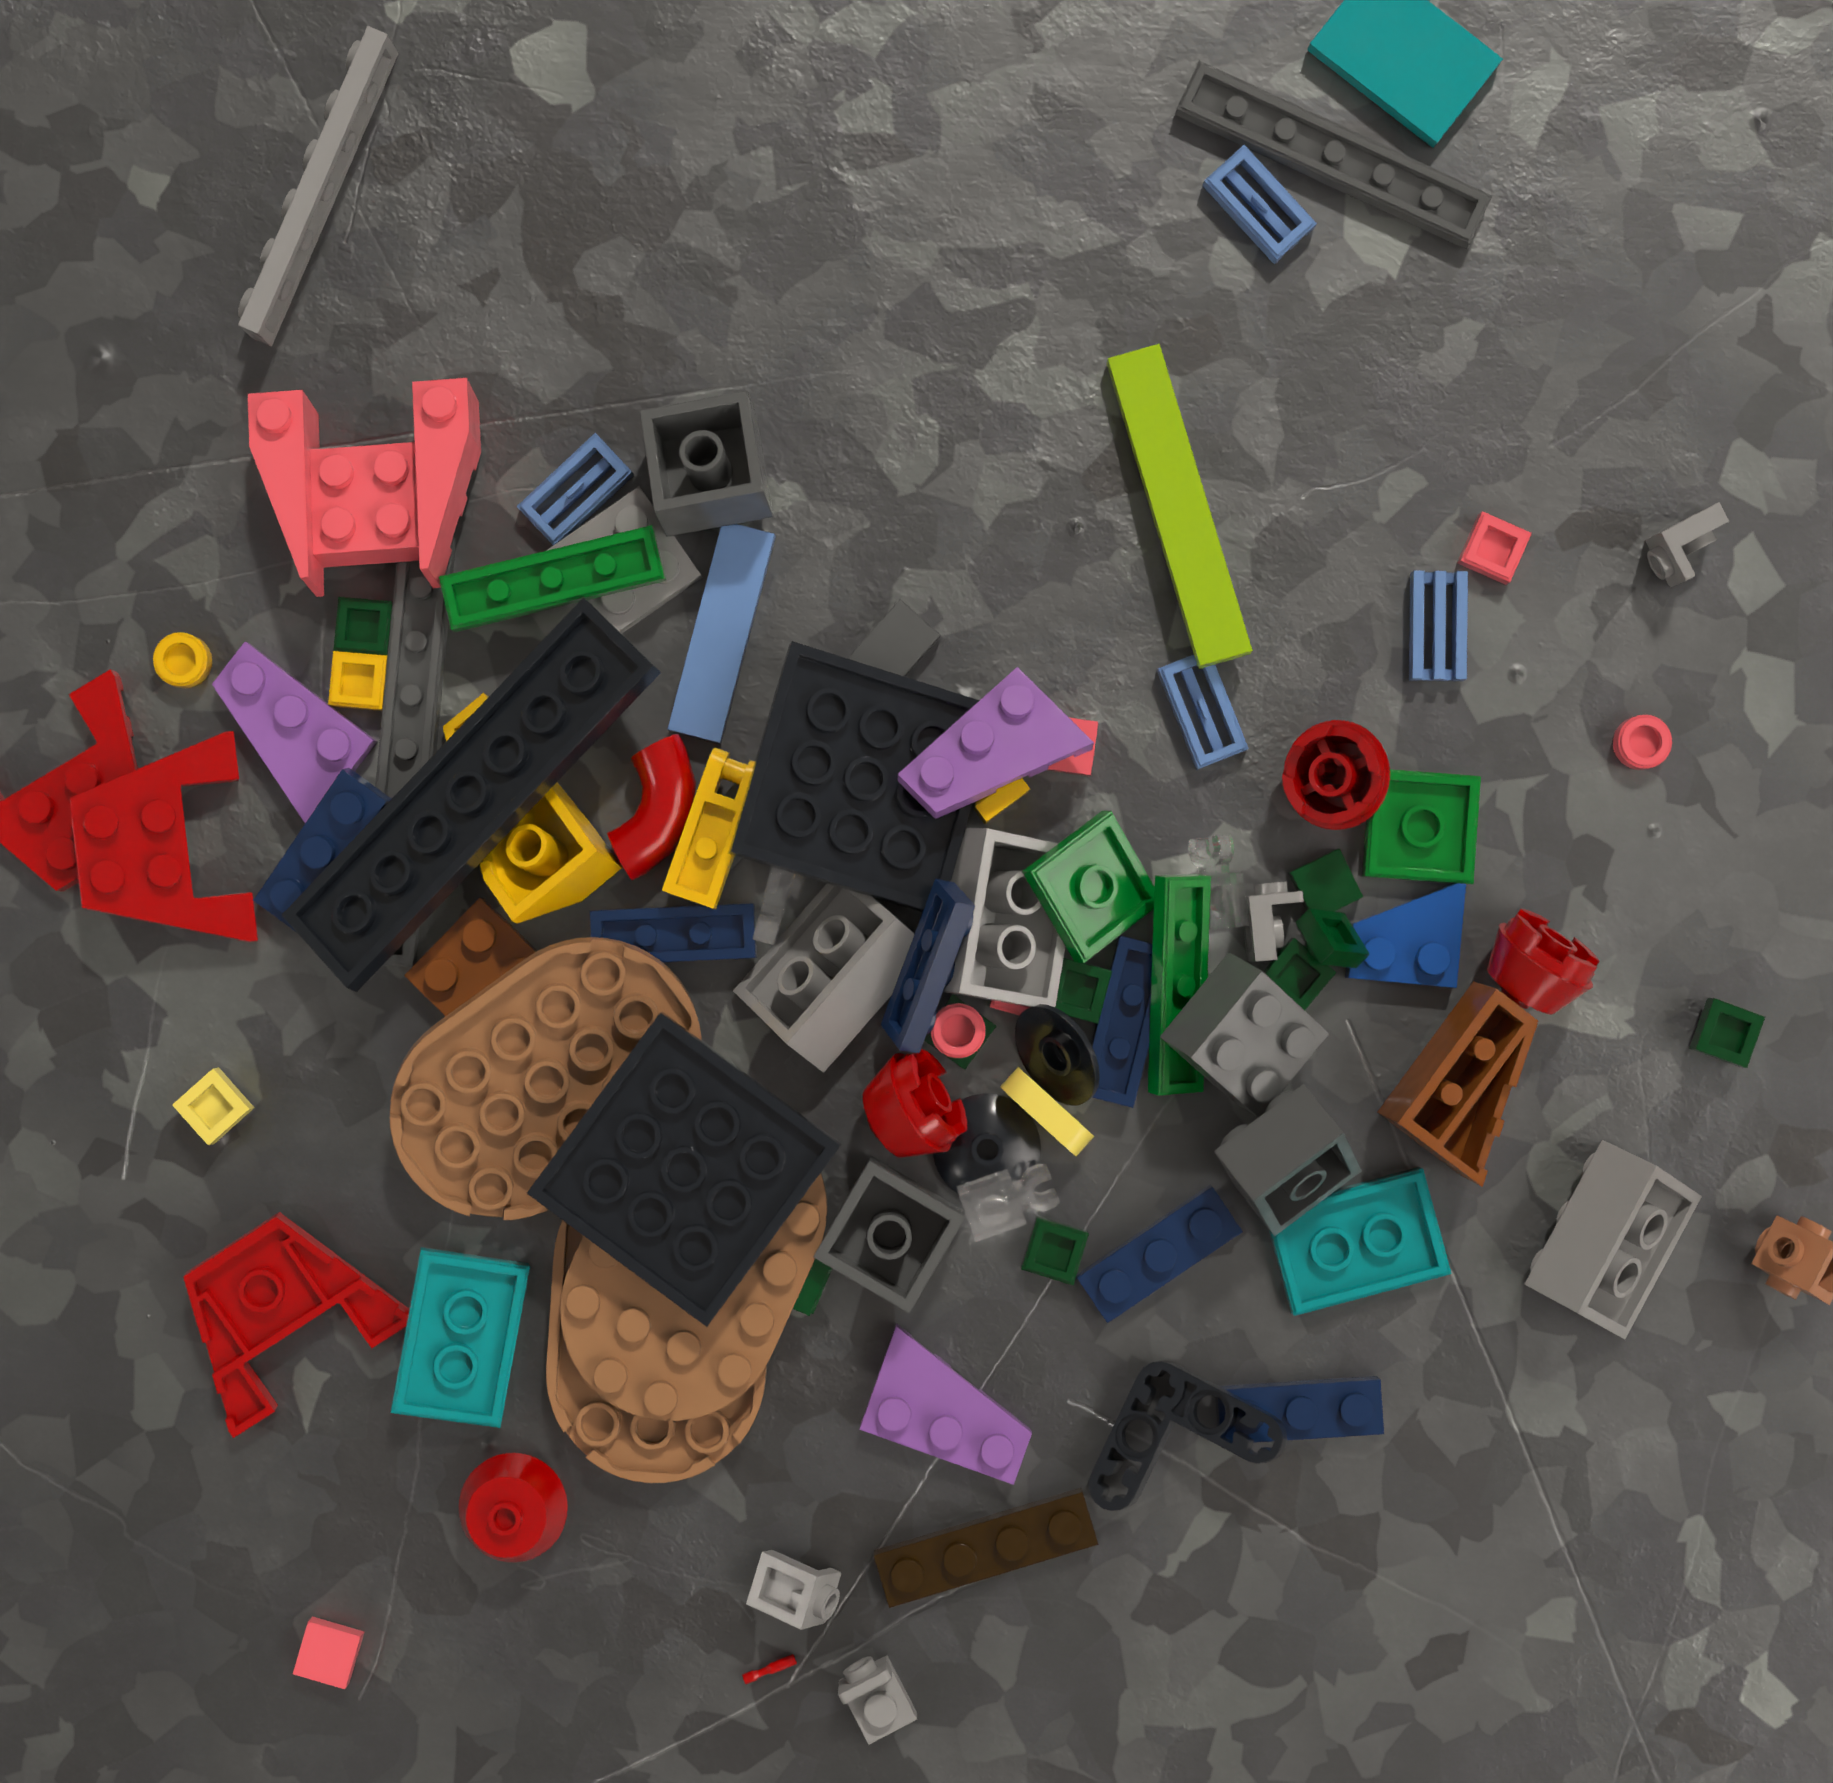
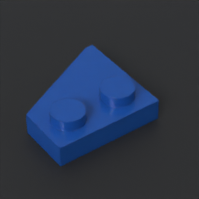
M1456 883L1418 899H1413L1387 911L1351 923L1370 955L1357 968L1346 967L1345 978L1457 988L1466 884Z

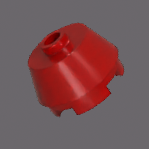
M1331 720L1310 727L1295 740L1285 760L1282 782L1289 802L1302 818L1320 828L1342 830L1365 822L1379 809L1388 792L1390 765L1382 744L1373 733L1363 726L1350 721Z
M1520 909L1516 916L1511 918L1508 923L1499 924L1487 971L1502 987L1501 992L1524 1009L1532 1007L1542 1013L1553 1015L1593 987L1591 979L1594 977V972L1598 968L1596 966L1600 961L1588 947L1575 937L1570 941L1559 932L1548 927L1547 925L1550 923L1548 919L1532 911Z
M921 1049L919 1054H894L863 1091V1105L870 1129L883 1146L899 1158L947 1152L956 1137L967 1131V1117L961 1098L951 1102L947 1089L938 1078L947 1073L946 1070L931 1053L924 1049Z
M523 1453L499 1454L482 1462L466 1479L459 1498L460 1522L469 1541L486 1556L503 1562H523L536 1558L546 1552L560 1537L568 1513L567 1495L558 1475L542 1460Z

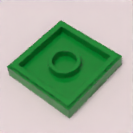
M1390 769V783L1386 797L1379 809L1366 820L1362 877L1474 884L1481 776Z
M1112 811L1099 812L1022 871L1076 963L1087 962L1154 909L1155 887Z

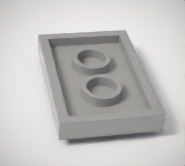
M640 486L548 549L551 550L650 525L653 526L666 581L587 600L621 633L627 631L703 578L674 536H666L654 512L653 505ZM578 603L532 613L531 616L545 636H547Z

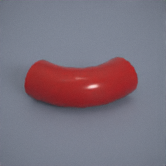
M679 734L661 739L631 757L642 785L641 803L630 819L619 827L607 832L610 843L631 880L646 874L676 850L695 798L696 780L687 749Z

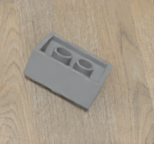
M989 828L965 829L951 882H955L975 905L973 911L974 918L972 928L968 935L963 937L955 958L952 980L944 987L943 992L1035 1007L1039 1004L1056 1006L1065 945L1022 871L1058 843Z
M826 884L737 985L733 992L788 1046L824 1073L892 995L914 933L872 896Z
M1602 1140L1596 1152L1586 1160L1582 1169V1178L1571 1199L1560 1208L1556 1218V1226L1545 1247L1533 1258L1530 1275L1525 1285L1619 1337L1626 1339L1702 1196L1658 1166Z

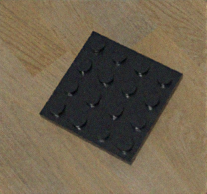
M792 641L787 650L728 854L923 912L935 879L951 882L973 803L935 819L898 782V773L980 700Z
M660 1012L528 1190L527 1194L708 1327L834 1156L841 1143L664 1012Z

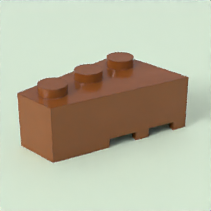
M1473 981L1377 1113L1457 1174L1483 1187L1488 1170L1484 1169L1495 1136L1500 1137L1505 1122L1501 1117L1512 1086L1517 1087L1539 1021L1497 988Z

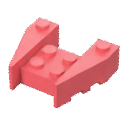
M467 378L412 382L415 442L320 449L319 413L303 390L248 394L250 450L299 576L316 597L325 596L324 568L408 561H419L420 570L432 588H441L439 577L444 576L452 553L450 548L459 516H463L468 499L466 496L472 472L473 470L476 471L481 455L479 401Z

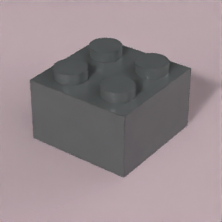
M748 390L640 411L654 512L667 537L773 517L759 423Z
M1229 952L1166 1028L1160 1038L1226 1097L1259 1118L1266 1112L1269 1103L1281 1094L1329 1033L1262 970Z
M1304 1084L1293 1092L1286 1091L1275 1097L1269 1103L1263 1115L1249 1125L1243 1124L1231 1130L1224 1137L1222 1145L1214 1151L1236 1189L1273 1236H1276L1362 1171L1344 1132Z
M870 1156L823 1236V1240L813 1257L910 1313L963 1223L965 1211Z

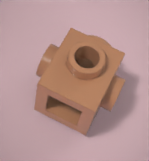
M1776 1216L1771 1227L1765 1229L1760 1235L1755 1248L1756 1256L1751 1264L1769 1275L1765 1283L1767 1286L1796 1300L1799 1293L1803 1292L1828 1305L1833 1300V1241L1828 1240L1832 1231L1803 1216H1800L1797 1224Z

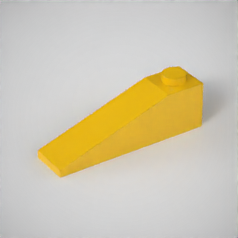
M482 693L443 726L446 741L489 697L488 695ZM558 782L483 859V862L479 863L484 881L510 919L517 924L582 902L623 868L593 825Z

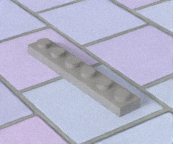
M367 26L362 40H356L349 49L345 64L347 74L340 90H334L327 100L324 110L326 123L319 139H313L305 151L303 157V169L305 171L297 189H291L286 195L281 210V217L284 219L276 238H270L265 244L260 257V268L262 270L255 287H250L246 290L239 304L238 316L241 319L238 326L252 339L271 347L399 54L388 34L370 26Z

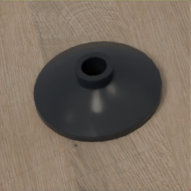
M1039 1004L1023 1011L1016 1023L1015 1039L1019 1056L1030 1077L1054 1100L1062 1104L1077 1106L1090 1100L1098 1089L1100 1073L1093 1047L1082 1029L1066 1013L1050 1005Z
M982 1093L963 1098L962 1103L967 1117V1131L956 1137L947 1152L933 1154L936 1168L944 1182L952 1190L965 1198L980 1202H994L1009 1198L1027 1185L1038 1167L1041 1155V1142L1037 1126L1032 1117L1020 1105L1008 1097L992 1093ZM984 1139H991L998 1146L997 1154L991 1159H983L977 1154V1145Z

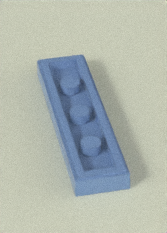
M739 524L722 526L720 528L668 725L669 731L717 744L722 743L776 538L774 533Z

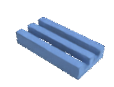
M1245 145L1206 178L1202 185L1274 265L1289 249L1291 250L1305 235L1307 236L1317 224ZM1241 165L1295 223L1297 227L1293 231L1284 224L1259 194L1235 170L1237 166ZM1223 179L1233 187L1278 236L1281 242L1277 243L1221 182Z
M594 433L518 504L517 508L552 545H555L578 529L625 485L634 474L608 445ZM598 451L603 458L540 516L535 509ZM613 467L616 472L554 530L549 526Z
M1414 570L1410 573L1409 680L1464 681L1467 679L1468 571L1446 573V571L1425 572ZM1424 585H1433L1432 669H1424ZM1446 585H1452V669H1445Z
M1191 655L1158 668L1157 673L1195 768L1199 770L1244 752L1249 748L1215 665L1202 668L1232 742L1231 745L1223 747L1192 667L1197 666L1195 656ZM1181 672L1212 752L1205 754L1174 679L1173 675Z

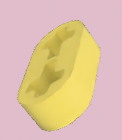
M1019 1067L1000 1086L1018 1105L1076 1157L1095 1137Z

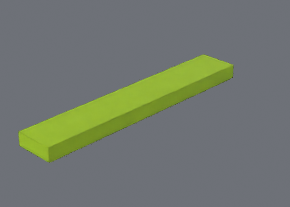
M1160 343L1107 359V367L1198 669L1250 655L1253 650Z

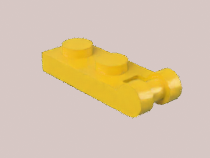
M713 748L662 891L716 910L735 855L728 854L755 761L750 760L748 764L730 759V752ZM722 779L739 784L735 800L717 794Z

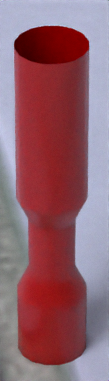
M794 1654L769 1663L762 1669L744 1673L742 1677L747 1685L756 1681L759 1677L792 1667L797 1662Z

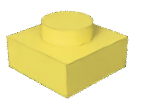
M219 1067L210 1070L172 1104L208 1146L215 1144L255 1108Z

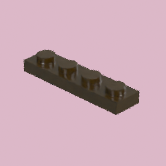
M1077 1488L874 1550L873 1556L888 1606L891 1608L1099 1544L1082 1488Z

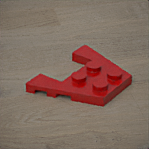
M111 669L68 694L97 743L6 799L0 792V843L56 891L64 892L79 882L69 798L138 769L131 739L134 737L130 717L126 716L121 691H124L122 679L117 671Z
M225 731L69 798L82 909L188 929L244 942L258 941L252 892L202 898L193 897L181 787L239 781L234 731Z
M278 1212L188 1270L183 1276L202 1343H206L214 1370L212 1377L217 1394H221L224 1404L228 1432L233 1438L275 1412L278 1406L248 1363L249 1360L337 1303L341 1304L371 1349L406 1327L409 1313L407 1306L281 1212Z

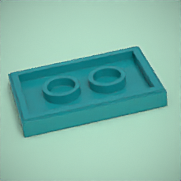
M1344 0L1310 42L1307 49L1312 55L1432 148L1437 145L1503 60L1501 56L1429 0Z
M1421 1167L1338 1188L1276 1236H1273L1269 1231L1290 1311L1293 1316L1452 1274L1424 1169Z
M420 1248L391 1413L501 1427L529 1275V1263Z

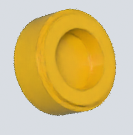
M178 632L164 637L158 643L153 655V664L158 676L166 683L179 688H192L201 684L208 677L212 668V655L209 647L201 639L188 633Z

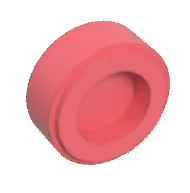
M1638 715L1625 720L1618 726L1613 737V749L1616 757L1622 764L1635 770H1645L1660 765L1668 757L1672 748V736L1669 728L1661 719L1652 715Z
M963 1003L949 1004L936 1013L935 1024L931 1031L932 1041L936 1048L944 1055L952 1058H965L974 1054L981 1047L985 1038V1024L981 1015L973 1007Z

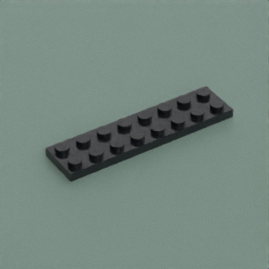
M583 597L290 905L282 916L346 988L358 992L661 672Z

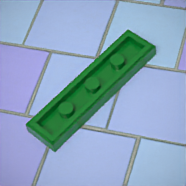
M650 525L440 576L439 580L451 630L458 632L578 603L583 597L586 600L664 582L666 577L653 526Z
M1155 875L1148 1093L1158 1096L1204 1092V1076L1163 1041L1160 1036L1208 978L1210 875Z

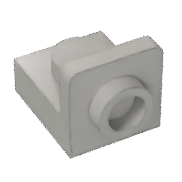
M1720 502L1645 540L1650 549L1647 552V558L1653 572L1661 580L1666 579L1670 587L1695 577L1694 570L1686 555L1716 541L1717 539L1712 530L1729 522Z
M1287 882L1254 885V896L1241 897L1247 962L1277 960L1276 948H1283L1284 930L1280 915L1273 916L1272 905L1304 902L1303 891L1288 892Z
M763 1551L746 1604L800 1630L824 1624L833 1615L839 1602L840 1592L837 1586L841 1572L833 1568L816 1570L777 1551Z
M888 1655L876 1661L871 1656L862 1658L844 1670L843 1674L845 1677L839 1680L838 1696L842 1704H848L868 1745L917 1720V1711Z

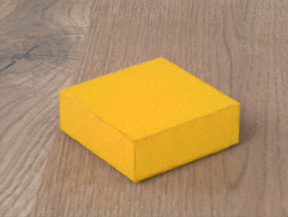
M333 651L328 705L332 707L382 711L387 656Z
M1020 778L996 789V793L977 801L974 805V811L983 823L986 824L1028 793L1030 788L1023 778Z

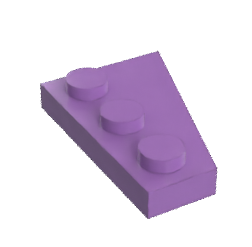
M244 642L212 683L304 823L307 822L340 771L345 768L356 771L377 744L374 738L335 708L328 705L322 698L250 643Z
M1017 667L898 773V782L937 819L994 794L996 789L1027 775L1030 778L1048 770V766L1072 755L1077 757L1091 751L1094 742Z
M896 1323L859 1430L1014 1485L1032 1435L1031 1429L981 1389H977L954 1371L948 1363L938 1355L930 1352Z

